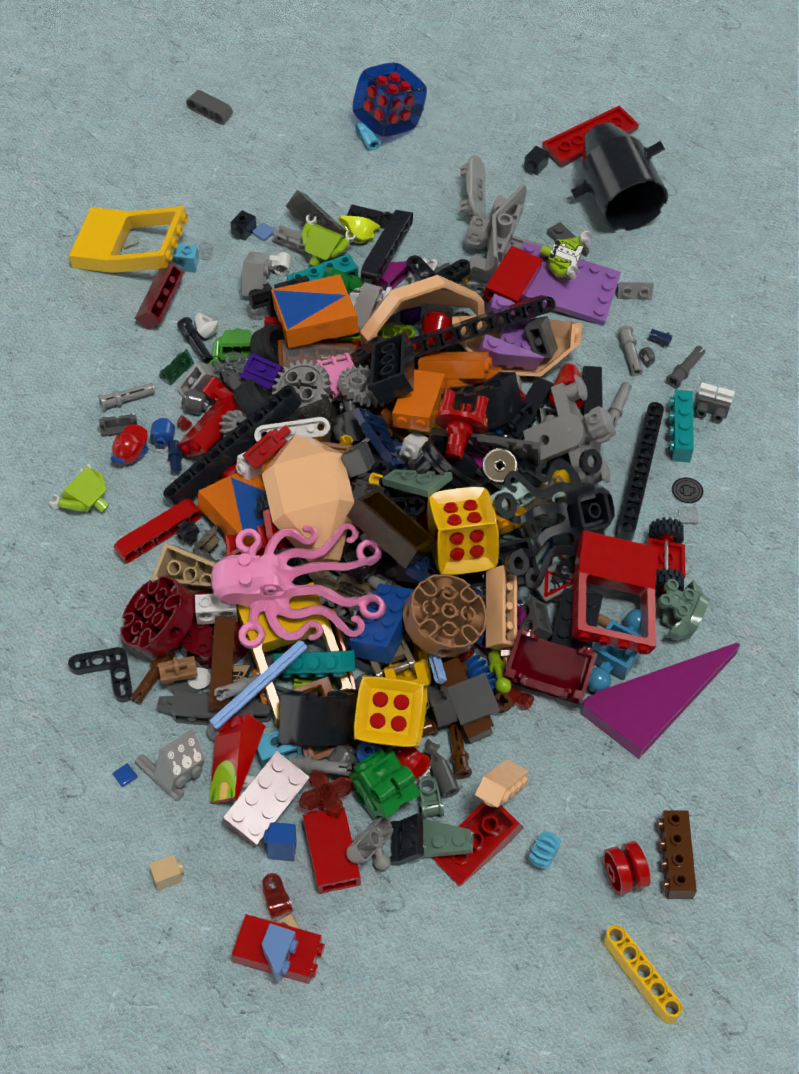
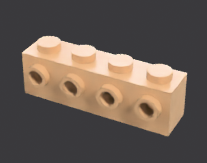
M504 565L486 570V648L499 651L513 648L517 636V576L510 574Z
M506 759L483 776L475 795L483 799V802L488 806L499 807L501 804L507 803L509 798L512 799L515 793L518 794L521 789L525 788L529 780L526 777L529 770Z

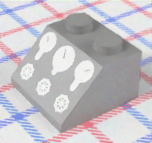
M192 730L160 749L154 777L170 792L176 788L183 787L188 780L197 778L203 771L202 767L205 759Z

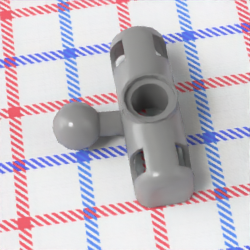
M376 818L362 833L355 836L352 845L346 851L347 857L351 862L362 863L375 854L374 865L377 869L384 871L390 867V857L384 854L381 848L382 844L393 833V828L388 818Z

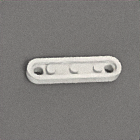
M316 417L261 425L255 430L254 436L258 442L262 438L263 432L268 433L275 428L279 431L287 425L292 431L285 437L287 441L295 435L316 438L326 436L331 426L327 419ZM319 424H324L322 431L318 430Z

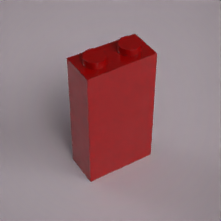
M511 245L486 285L483 298L490 301L493 295L496 294L514 303L521 302L539 273L543 259Z
M233 394L216 401L177 444L183 455L191 458L205 453L223 434L220 432L222 426L219 424L223 422L221 416L226 415L228 411H243Z
M333 806L324 811L318 812L314 810L302 815L318 894L360 886L361 876L358 863L351 862L346 852L353 842L345 807Z
M245 914L231 955L233 963L273 974L262 949V942L271 923L294 931L298 941L295 953H291L288 959L290 961L288 972L286 975L283 974L282 977L306 984L310 983L311 977H316L318 970L316 961L318 956L322 957L325 944L322 943V935Z

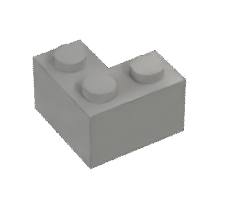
M248 253L243 261L242 296H248V293L253 289L262 290L263 284L268 283L266 282V276L269 275V270H272L270 254Z

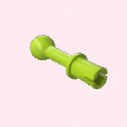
M490 651L488 654L490 671L497 678L495 688L499 693H507L511 689V682L504 677L505 663L501 660L498 651Z

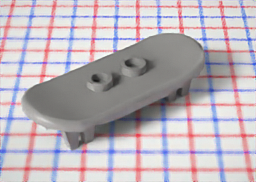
M476 155L471 156L468 159L469 162L460 167V175L466 176V192L469 195L468 199L460 202L461 212L471 211L468 213L469 223L473 216L486 219V172L482 160Z

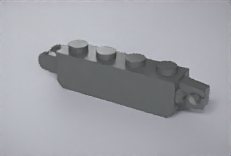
M186 690L181 692L174 691V696H159L157 704L158 711L172 714L176 723L208 726L210 719L219 712L209 710L210 693L208 692L200 694L191 693ZM252 698L234 716L248 713L262 723L268 722L272 718L270 713L271 707L263 703H256V698Z

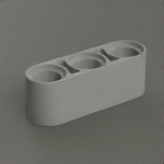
M366 282L362 286L354 307L358 317L359 333L381 299L383 288Z

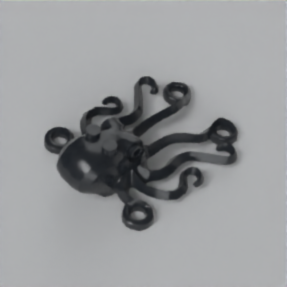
M596 449L584 450L579 458V466L586 476L584 486L573 466L562 459L554 461L550 465L546 476L541 474V470L546 468L547 464L545 462L539 464L535 470V476L542 482H548L557 469L563 468L572 478L573 484L557 482L546 489H538L518 471H510L505 476L504 485L512 493L517 491V487L511 484V478L515 477L528 491L538 498H550L558 492L566 494V496L555 498L553 503L539 505L518 516L515 515L517 502L511 493H499L493 500L492 506L496 515L515 524H522L542 514H557L556 525L546 528L536 538L532 548L518 549L505 557V567L508 572L514 576L525 574V584L530 588L536 589L542 585L548 567L554 557L576 553L577 540L583 530L605 535L603 528L610 526L615 516L610 491L603 486L594 487V474L598 473L602 466V457ZM589 456H592L594 460L593 467L588 465ZM503 499L508 503L507 511H504L501 503ZM559 534L573 535L575 541L571 545H557L549 550L541 565L535 583L532 582L531 575L534 573V569L529 568V558L536 556L550 537ZM516 557H519L521 561L518 569L514 566ZM562 560L556 566L555 572L559 578L567 580L570 576L569 574L562 573L563 566H566L574 573L575 565L568 560Z

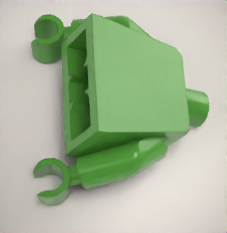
M240 328L225 330L223 335L213 343V360L209 364L214 367L213 362L220 363L219 359H249L252 337L250 330H242Z

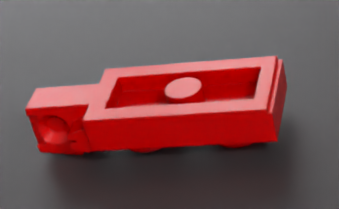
M287 425L279 431L276 428L270 430L242 456L257 470L287 442L285 437L292 431Z

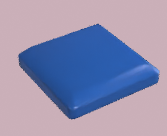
M128 763L112 773L121 787L138 778Z

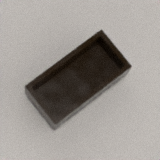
M378 488L358 498L347 514V517L355 526L365 532L370 539L374 540L383 551L391 555L404 568L425 557L436 541L429 532Z

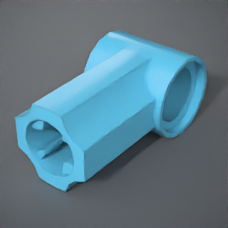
M372 120L355 125L358 137L363 139L368 149L373 151L381 146V140L376 133Z

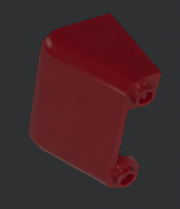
M519 629L504 677L509 679L511 684L582 705L598 653H595L594 649L586 646L575 650L540 639L532 629Z

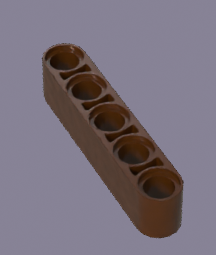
M215 616L209 697L210 711H221L232 701V697L222 701L217 700L216 698L221 695L215 696L214 691L218 687L233 683L236 616Z

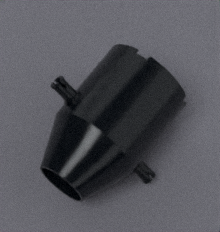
M602 123L594 126L587 132L584 138L582 161L584 183L571 189L574 198L577 199L579 196L591 192L605 223L617 231L618 228L630 231L650 223L662 212L661 208L668 201L667 189L651 161L654 155L665 150L661 140L647 148L644 147L640 140L612 123Z

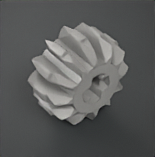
M240 410L228 411L226 415L221 416L223 422L219 424L222 426L220 432L224 433L223 438L247 418L245 413H242Z

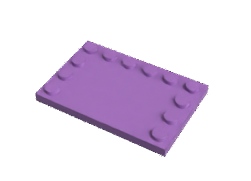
M523 241L521 250L543 259L539 273L522 300L539 295L550 296L555 300V311L604 326L621 272L579 259L577 263L579 273H575V279L557 278L547 268L549 258L540 255L542 247ZM544 300L543 307H546L547 301Z

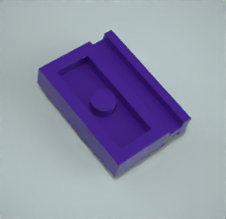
M251 353L240 377L244 380L254 379L262 388L272 392V386L276 384L274 379L280 377L278 373L282 372L284 368L279 364Z

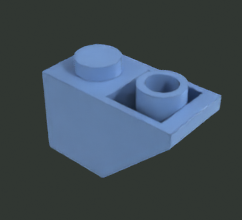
M270 923L262 942V949L275 979L280 981L282 975H286L290 966L288 959L291 953H295L298 941L294 931Z

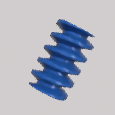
M480 655L467 659L465 661L469 671L466 673L467 678L470 679L485 673L495 696L498 693L495 688L497 678H493L494 673L489 672L490 667L488 665L485 666L486 660H479L481 658Z

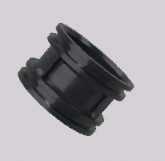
M432 434L428 438V441L422 445L423 452L417 459L409 460L404 470L416 471L417 474H426L428 471H434L435 475H444L445 472H452L453 479L436 492L465 487H483L487 483L486 479L476 473L480 466L465 451L461 460L447 458L445 451L447 450L448 439L437 434ZM412 493L415 497H422L428 502V497Z

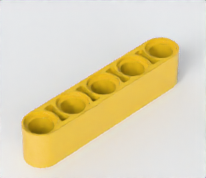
M619 925L610 926L604 938L605 947L659 1018L667 1024L675 1023L683 1010L680 1000L625 929ZM616 935L620 941H613L610 936ZM624 953H630L634 958L627 959ZM637 971H645L648 977H641ZM651 989H658L662 995H654ZM666 1007H672L676 1014H669L666 1011Z

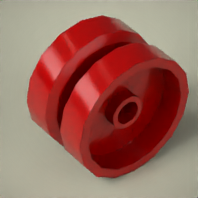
M635 840L623 843L621 850L617 846L604 850L605 869L610 883L618 895L630 893L633 886L636 889L650 886L649 866L641 847Z

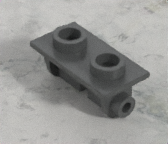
M132 413L130 415H121L119 418L113 416L99 419L101 435L118 434L130 424L138 425L137 416L132 415Z

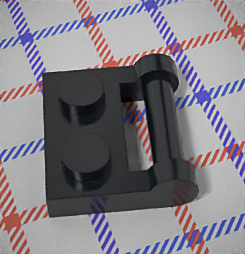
M416 813L400 821L390 822L393 828L390 865L399 866L424 856L423 816ZM400 831H402V854H400Z

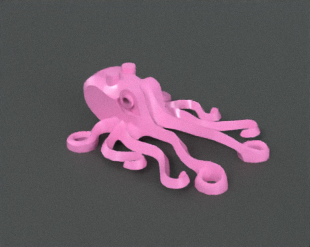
M346 523L341 525L327 542L318 549L292 548L275 555L274 550L284 537L291 536L303 544H311L318 537L317 530L308 525L303 527L304 531L312 533V536L308 539L295 529H281L269 540L261 557L259 555L256 556L262 545L260 535L254 529H244L236 537V547L243 554L225 556L219 560L212 569L211 586L214 595L222 601L250 608L249 621L242 625L239 630L240 643L246 648H257L265 640V631L258 622V615L262 611L265 612L268 623L273 631L285 640L301 638L312 626L317 629V632L309 635L308 639H318L323 633V627L319 622L308 621L297 631L288 632L281 626L276 615L293 619L315 614L323 615L346 635L356 637L362 634L365 628L364 621L359 616L351 617V621L358 624V628L353 631L331 609L320 605L293 609L289 606L290 598L293 596L317 594L341 606H358L364 618L375 620L382 617L386 610L385 602L381 597L370 594L362 597L345 598L334 590L321 585H295L292 581L300 575L316 571H346L364 565L371 566L381 558L382 548L374 540L366 539L357 546L356 555L358 560L347 563L312 562L290 567L287 565V561L291 558L315 559L325 555L346 529L352 531L351 537H348L346 541L348 543L355 542L359 535L358 528L354 524ZM252 537L255 542L250 547H247L242 542L244 538ZM366 547H372L375 553L370 557H366L363 554V550ZM370 602H375L379 605L378 611L375 613L369 612L366 608ZM255 630L258 632V636L255 640L250 641L246 638L247 632Z

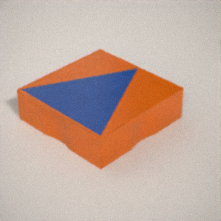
M340 274L271 289L273 306L278 320L282 324L288 348L311 344L323 339L359 333L357 313Z
M237 472L199 490L198 507L226 536L232 534L237 537L239 532L244 529L251 528L256 530L257 526L265 525L264 517L258 515L256 503L258 496L266 494L265 486L262 482V474L247 481ZM246 537L242 542L244 545L253 544L255 540L252 537Z

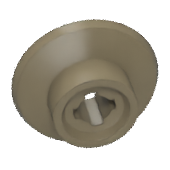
M493 449L484 457L483 471L492 481L504 482L505 476L510 471H517V460L506 449ZM502 463L503 468L498 470L495 465Z
M215 525L207 531L195 544L193 550L204 548L209 552L220 540L215 534L218 526Z

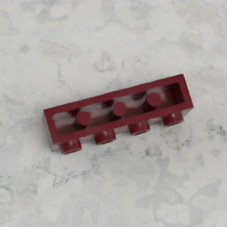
M170 262L167 268H160L134 318L147 330L153 326L157 327L161 323L185 273L174 262Z

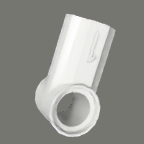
M280 252L277 256L270 255L272 270L278 275L288 274L291 256L285 252Z

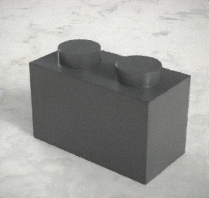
M548 316L531 319L526 325L525 330L532 351L544 356V358L552 357L557 351L558 346Z
M367 441L350 446L341 456L350 478L354 476L360 478L367 475V471L371 470L372 465L375 463Z

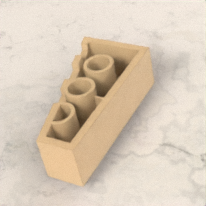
M165 543L151 580H157L159 576L166 575L174 578L181 585L212 588L211 573L213 566L217 562L178 546Z

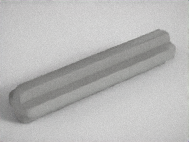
M144 754L136 758V764L173 799L178 801L184 796L181 788H176L170 792L154 777L156 765Z

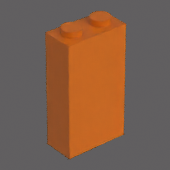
M430 352L422 355L418 360V370L444 373L445 379H484L487 373H489L490 368H492V357H489V352Z
M414 370V391L398 397L392 412L393 427L425 432L431 431L435 414L442 399L441 394L445 390L444 373Z

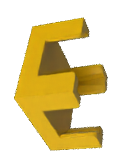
M424 650L418 651L420 662L414 664L415 669L413 670L407 669L395 674L394 668L385 667V677L430 685L433 673L427 653ZM398 660L393 663L388 664V666L391 667L400 664V661Z

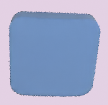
M261 223L253 230V235L262 241H266L273 235L274 229L266 223Z

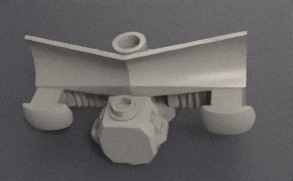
M522 184L508 199L503 198L502 195L497 196L492 206L493 226L487 219L478 216L472 217L467 229L465 244L478 250L487 247V259L478 257V254L473 255L469 261L471 272L468 276L470 278L472 273L482 275L483 280L489 282L511 245L521 249L522 243L525 241L537 246H543V244L513 235L523 211L527 192L526 185Z
M574 375L575 382L569 385H565L562 382L551 387L558 417L526 429L523 433L526 441L540 442V464L569 453L571 464L584 486L586 476L579 466L581 453L588 449H596L600 453L601 444L615 436L616 431L612 417L603 407L593 408L584 416L581 414L575 401L580 398L583 401L587 399V387L581 377ZM548 437V444L543 446V439ZM589 456L588 465L593 467L594 460L592 456ZM602 459L601 469L598 473L594 474V487H598L601 481L605 483L610 481V470L604 459Z

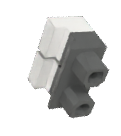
M702 382L695 406L696 416L703 418L706 417L707 413L714 415L713 420L721 423L724 418H727L735 391L719 387L716 400L713 401L717 386Z

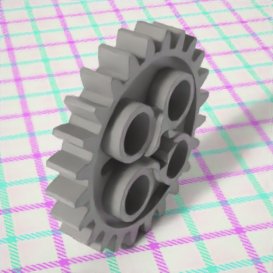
M304 359L302 364L297 360L296 365L290 363V368L288 369L284 366L285 372H279L278 374L281 377L274 379L277 384L272 386L275 390L272 392L273 395L284 386L291 385L302 399L301 405L290 416L296 414L297 417H300L301 413H303L306 417L308 411L314 414V408L320 410L319 404H326L323 399L330 397L326 392L332 390L329 387L332 384L329 374L319 363L315 364L313 360L308 363Z
M353 365L352 369L347 367L346 371L342 370L338 380L339 391H342V395H347L346 399H353V403L360 402L361 406L365 403L367 407H370V404H373L375 408L377 407L379 402L369 387V366L366 365V368H363L359 365L357 368ZM385 401L383 403H380L379 405L384 407V403L389 405L390 401Z

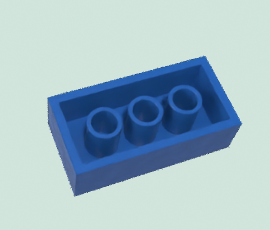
M379 583L374 595L384 600L386 610L382 617L375 620H369L361 616L365 624L362 634L350 637L349 639L351 650H354L355 657L391 663L407 632L402 614L405 601L414 589ZM370 602L366 608L369 612L375 613L378 611L379 605L375 602Z

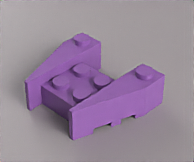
M494 294L486 306L485 313L515 303ZM514 310L510 313V318H511V319H512V318L514 317V315H515ZM498 316L494 318V324H497ZM531 319L499 329L497 338L485 334L476 351L489 352V357H492V366L506 365V368L517 366L523 367L525 370H536L544 359V356L532 351L525 330L526 325Z

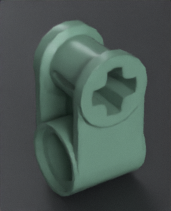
M432 776L422 777L419 781L418 790L421 793L419 801L423 819H426L427 816L438 814L444 816L443 802L436 779ZM430 786L432 790L425 791L423 787Z

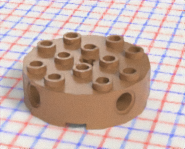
M449 574L432 575L420 582L405 601L402 614L405 630L413 642L426 653L441 658L457 657L468 651L484 632L487 621L484 601L479 594L476 595L474 590L469 587L470 584L465 580Z

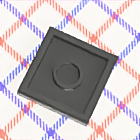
M485 673L447 687L461 726L500 712Z

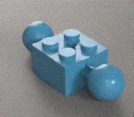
M634 609L626 614L624 619L625 627L611 620L606 629L642 637L639 635L642 634L641 610ZM596 643L592 649H594L595 653H598L595 664L600 667L593 668L588 688L596 693L610 687V672L625 680L641 654H638L637 651L620 650L614 646H601Z

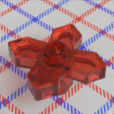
M314 769L309 778V784L313 789L302 793L299 807L310 811L318 807L321 811L325 810L328 816L339 818L343 810V803L339 798L350 794L353 787L352 780L339 777L329 783L325 772Z

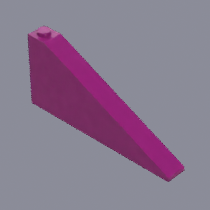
M736 642L597 691L592 697L588 696L582 703V715L636 758L640 759L737 655L740 644Z

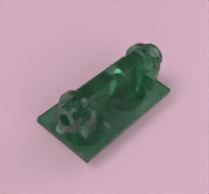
M188 349L178 353L170 365L160 370L159 377L163 380L167 379L169 385H172L194 364Z

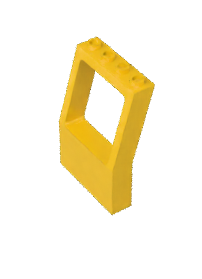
M177 206L138 211L91 207L69 254L72 268L109 273L167 268L169 261H172L174 249L178 246V239L183 234V227L188 222V214L185 211V207ZM170 225L159 251L119 255L132 228Z
M317 594L293 596L289 600V606L293 609H301L311 605L323 606ZM237 605V616L242 626L249 621L250 608ZM260 612L258 622L265 631V640L261 646L250 649L259 676L268 668L264 652L295 643L299 640L308 639V636L315 634L317 629L312 626L301 638L285 640L279 637L270 627L265 612ZM315 614L293 619L276 615L281 626L288 632L297 631L308 621L319 622L323 627L321 636L327 651H339L330 622L326 616ZM250 630L246 634V638L250 641L255 640L258 636V632L255 630ZM345 672V676L336 677L340 690L345 688L352 689L347 672ZM271 681L264 688V692L277 728L280 725V702L273 681Z

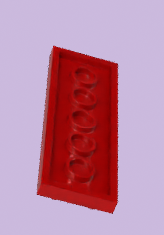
M619 105L543 141L542 147L563 166L583 156L585 135L594 126L602 123H612L625 132L631 133L638 129L639 124Z

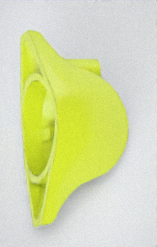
M340 215L338 218L345 231H350L349 238H352L355 234L353 242L363 244L367 240L374 241V232L380 228V225L364 217Z

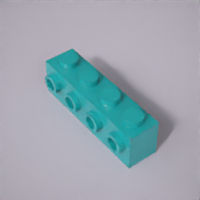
M350 254L292 273L287 276V281L305 275L308 276L309 281L321 279L326 267L335 268L343 271L345 274L358 277V266Z
M675 390L673 397L669 399V408H671L669 422H672V426L669 429V437H672L669 451L672 452V461L690 463L694 450L693 391Z
M354 650L303 652L280 674H282L283 678L295 677L294 673H299V677H311V673H316V677H326L328 673H333V677L345 676V672L355 671ZM274 653V662L284 653Z

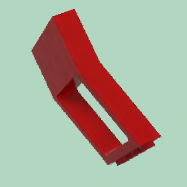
M583 530L577 540L573 577L572 637L578 638L583 642H596L601 646L610 645L620 650L637 651L641 655L650 654L656 648L655 584L659 547ZM586 583L639 595L641 597L642 637L588 625L586 623Z

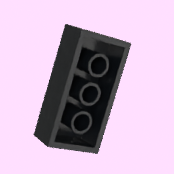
M405 331L372 344L369 387L379 404L414 391L415 347Z
M526 537L500 543L499 559L496 567L505 566V557L518 549L532 548L531 538ZM534 556L529 558V568L534 569L531 581H536L539 573ZM516 557L514 566L518 569L521 561L519 557ZM486 571L458 574L459 578L470 584V588H477L478 590L486 588ZM525 574L517 576V585L525 583Z
M564 587L551 642L575 650L582 649L583 646L592 648V641L583 642L578 638L572 637L573 589ZM586 592V623L597 627L603 596Z

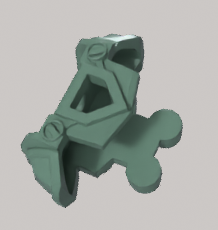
M670 579L664 584V590L667 593L658 598L657 605L663 609L661 622L671 628L665 635L666 638L676 641L687 640L699 627L710 599L703 594L702 588L695 583V580H692L683 592L677 589L679 584L675 579ZM670 611H674V617L678 619V621L673 619Z

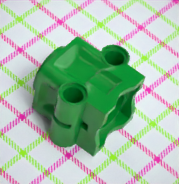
M379 750L358 762L353 767L354 771L348 774L357 789L354 791L357 800L367 809L372 819H376L379 816L387 818L395 813L403 803L414 800L421 795L414 783L413 773L407 766L401 765L394 751L384 752Z

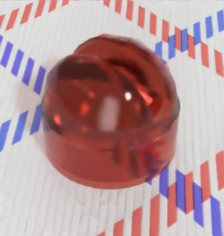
M183 415L177 420V427H181L182 431L188 430L193 425Z
M522 692L520 696H517V704L522 709L527 710L533 704L534 696L527 692Z

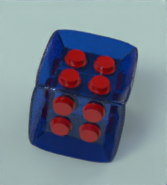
M391 62L372 66L365 69L358 79L352 110L365 126L379 136L389 137L405 133L414 129L421 118L427 95V87L421 79L399 63Z

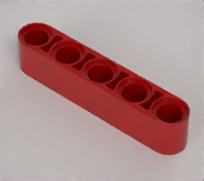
M190 498L185 499L120 538L114 544V550L124 562L130 563L176 535L178 530L177 524L184 520L189 521V523L191 521L195 523L202 517L203 513Z

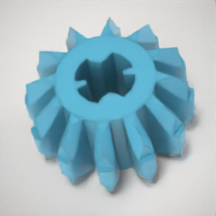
M542 832L529 854V861L537 867L548 868L558 852L561 839L553 833Z

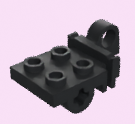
M305 275L274 284V289L307 282L309 278ZM269 283L263 284L262 290L253 289L248 293L249 303L253 310L267 306L268 315L270 317H277L273 306L272 287Z

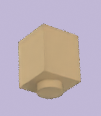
M174 854L149 863L158 891L183 882L181 874L184 873L181 861L176 862Z

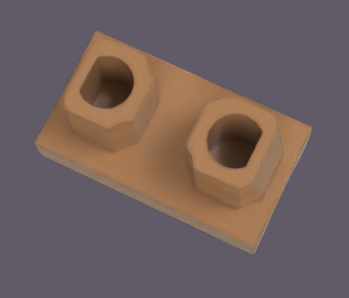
M176 656L173 657L172 661L158 663L162 684H173L175 681L183 679L192 680L198 676L194 656L178 659Z

